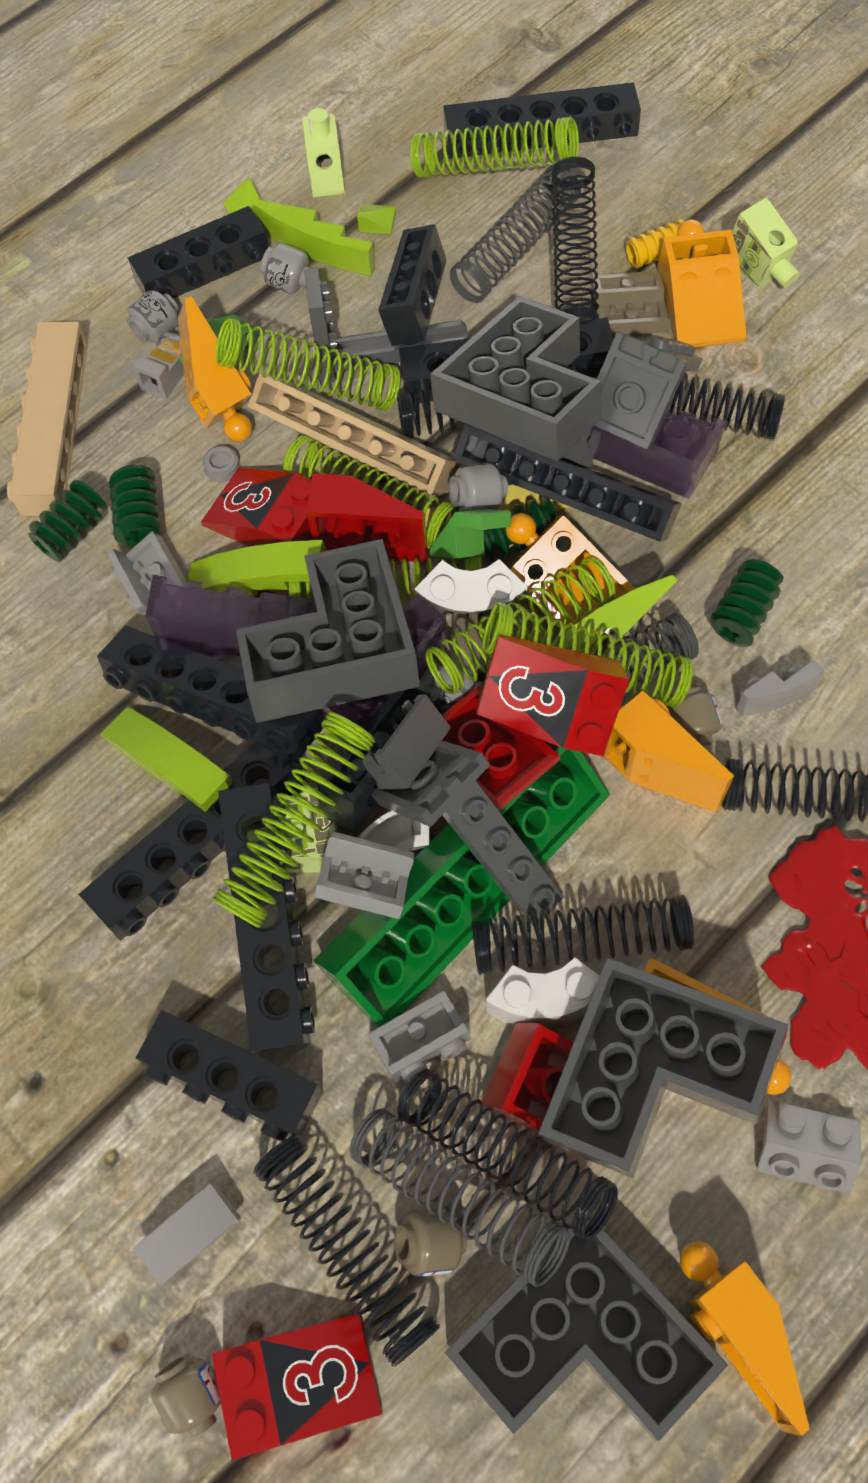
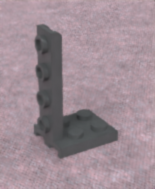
M318 268L304 270L314 343L318 347L325 345L328 350L337 349L339 354L345 351L350 356L356 354L360 359L366 357L371 362L376 360L383 365L385 363L400 362L399 348L469 338L466 324L463 321L429 325L425 341H420L414 345L402 344L391 346L386 332L336 339L327 281L320 282ZM325 349L319 350L320 362L327 353ZM335 352L330 353L331 365L337 357ZM346 355L341 356L342 366L348 359ZM326 358L320 372L321 383H324L328 358ZM356 358L351 359L352 370L358 362ZM338 360L333 368L330 382H335L334 371H338ZM366 361L362 362L363 367H367L369 365V363ZM349 363L347 364L345 371H349Z
M617 332L597 380L601 381V419L594 426L642 448L651 449L685 371L696 372L700 367L703 358L694 354L696 347L679 340L659 339L654 336L651 337L650 341L637 340Z
M441 741L409 788L379 789L377 787L371 793L380 806L429 827L443 815L526 921L528 915L532 913L539 925L541 914L544 911L549 914L564 898L476 782V779L490 766L481 752Z

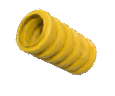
M678 219L674 224L668 223L665 227L660 226L655 231L650 230L646 232V235L642 233L636 238H629L626 243V253L630 263L638 269L643 266V263L648 265L653 260L658 261L663 237L677 236V230L684 220Z

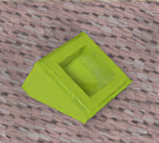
M250 178L245 179L223 202V206L228 214L246 206H249L254 213L252 202L254 199L260 200Z
M364 204L357 214L359 232L391 235L396 207Z

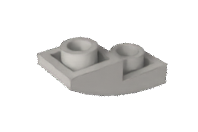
M813 659L803 668H800L798 665L791 668L782 678L773 670L761 679L755 676L741 688V698L736 711L741 716L753 715L791 704L815 690L825 670Z
M212 1181L133 1249L160 1286H162L225 1233L241 1217L216 1183Z

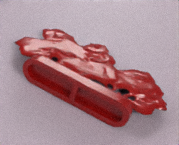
M832 825L828 829H821L816 840L800 841L790 851L788 860L780 863L769 876L770 883L782 901L808 916L809 925L806 930L790 931L782 942L783 950L780 953L772 954L761 968L780 990L800 992L806 997V1001L800 1008L799 1013L791 1019V1048L797 1057L801 1060H808L812 1066L819 1070H825L830 1064L839 1061L844 1051L849 1049L868 1070V932L866 927L868 898L856 897L849 893L844 886L845 882L850 880L864 886L862 888L863 894L868 893V840L866 838H848L836 825ZM851 869H861L863 877H856L851 873ZM858 903L867 904L866 910L861 913L855 912Z

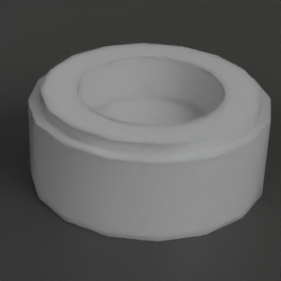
M227 446L213 447L206 452L202 461L206 475L215 482L223 483L229 481L236 470L240 468L237 453Z

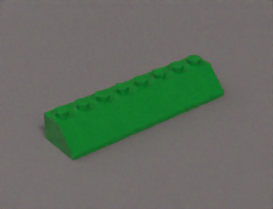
M546 741L544 742L560 755L561 760L499 811L541 867L610 796V793L581 752L561 748ZM448 824L414 858L408 876L404 906L400 918L396 919L362 910L313 961L337 989L379 1028L400 1016L473 940V920L481 921L483 919L486 926L487 920L489 918L493 919L510 900L451 825Z

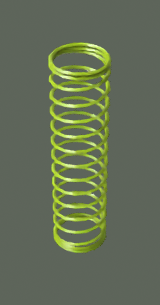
M588 556L580 562L579 566L568 568L567 574L558 573L554 581L546 580L542 588L534 587L530 591V596L520 595L517 603L508 602L507 604L516 606L517 610L522 608L526 615L530 613L520 605V601L523 598H528L531 612H535L534 602L544 615L550 618L552 623L556 619L547 605L546 594L559 609L565 626L567 625L566 616L570 620L577 622L579 620V610L585 614H590L592 611L591 603L602 607L604 603H609L615 598L616 589L612 576L605 565L595 557ZM587 562L594 564L605 578L609 589V598L604 597L598 582L587 571ZM573 569H578L580 582L569 575ZM561 576H566L568 590L557 582ZM569 578L584 594L589 606L588 611H585L577 602L572 592ZM547 584H554L556 599L545 590ZM557 586L570 599L576 612V618H573L564 608L557 591ZM586 587L588 588L589 592H590L597 600H599V601L601 602L600 604H598L597 602H595V601L592 599V597L589 595V593H588ZM535 591H541L544 607L532 597ZM519 612L517 615L522 624L523 618L521 612ZM531 616L530 620L535 626V617ZM482 617L479 626L470 624L467 627L466 633L456 632L453 641L444 639L441 642L440 649L436 647L427 649L426 661L437 683L447 693L454 695L459 689H463L465 684L456 664L443 651L444 644L450 643L453 645L460 667L470 680L476 682L478 676L475 666L466 652L456 643V638L459 635L466 637L473 660L482 672L487 673L490 664L488 658L479 644L469 636V630L477 628L483 643L485 630L482 628V623L488 620L489 617ZM514 618V624L519 629L520 624ZM540 624L539 628L545 633L546 629ZM526 627V634L529 637L531 633ZM539 629V635H538V638H539V639H538L537 643H541V640H542V634H541L540 629ZM470 641L474 644V646L478 649L481 656L483 657L485 664L487 666V670L481 665V663L477 659L472 649ZM458 650L461 652V654L464 656V658L470 665L472 672L474 674V678L465 668L460 658ZM433 654L444 665L452 681L453 688L443 679L435 664Z

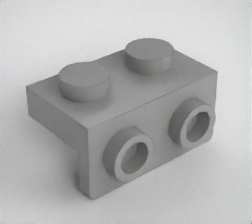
M153 531L127 554L115 549L108 553L114 566L112 568L113 574L124 584L129 594L127 596L128 602L139 613L145 612L160 619L192 591L162 536Z
M331 832L321 863L314 897L399 919L404 906L407 881L414 862V853L357 837Z
M445 991L440 992L368 1033L372 1044L394 1083L401 1079L407 1083L417 1072L428 1069L427 1064L441 1056L446 1061L459 1055L467 1048L465 1042L471 1039L468 1026L462 1022Z
M768 1099L764 1111L763 1147L758 1159L757 1170L778 1178L791 1179L827 1190L848 1193L861 1166L860 1121Z

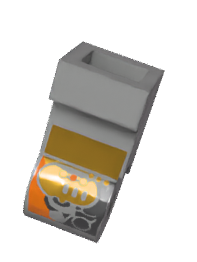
M168 330L164 331L160 335L156 347L151 350L146 358L140 356L133 364L140 389L166 400L184 375L183 364L180 362L182 354L180 335ZM153 379H156L158 385L152 383Z

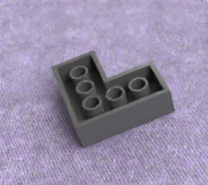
M518 296L430 374L435 411L558 462L601 419V381L567 369L580 355L579 317Z
M382 539L304 556L317 612L236 629L247 693L256 723L420 687L416 653Z
M607 958L538 1134L549 1144L633 1179L665 1090L757 1125L787 1037L788 1024Z
M589 1216L587 1224L591 1221V1216ZM568 1229L570 1243L567 1253L558 1270L548 1282L539 1287H534L521 1274L445 1351V1354L513 1434L573 1371L585 1361L653 1439L660 1441L728 1366L721 1356L603 1229L593 1239L587 1241L579 1238L578 1235L576 1236L573 1233V1229ZM556 1240L553 1242L549 1251L540 1262L537 1268V1272L543 1266V1264L549 1257L550 1253L552 1252Z

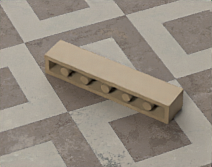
M38 322L36 336L31 338L32 361L26 367L27 391L23 392L21 397L23 416L22 421L17 423L18 447L17 450L12 452L14 471L12 480H8L7 483L8 499L15 504L21 516H39L42 511H50V503L53 500L60 501V493L68 488L88 348L79 322Z
M261 372L259 373L247 407L354 459L377 468L394 478L396 477L413 487H417L423 492L435 496H447L450 478L455 476L460 463L452 461L453 458L300 386L297 388L292 382L285 384L281 377L278 381H274L272 375L269 374L268 377L263 378Z

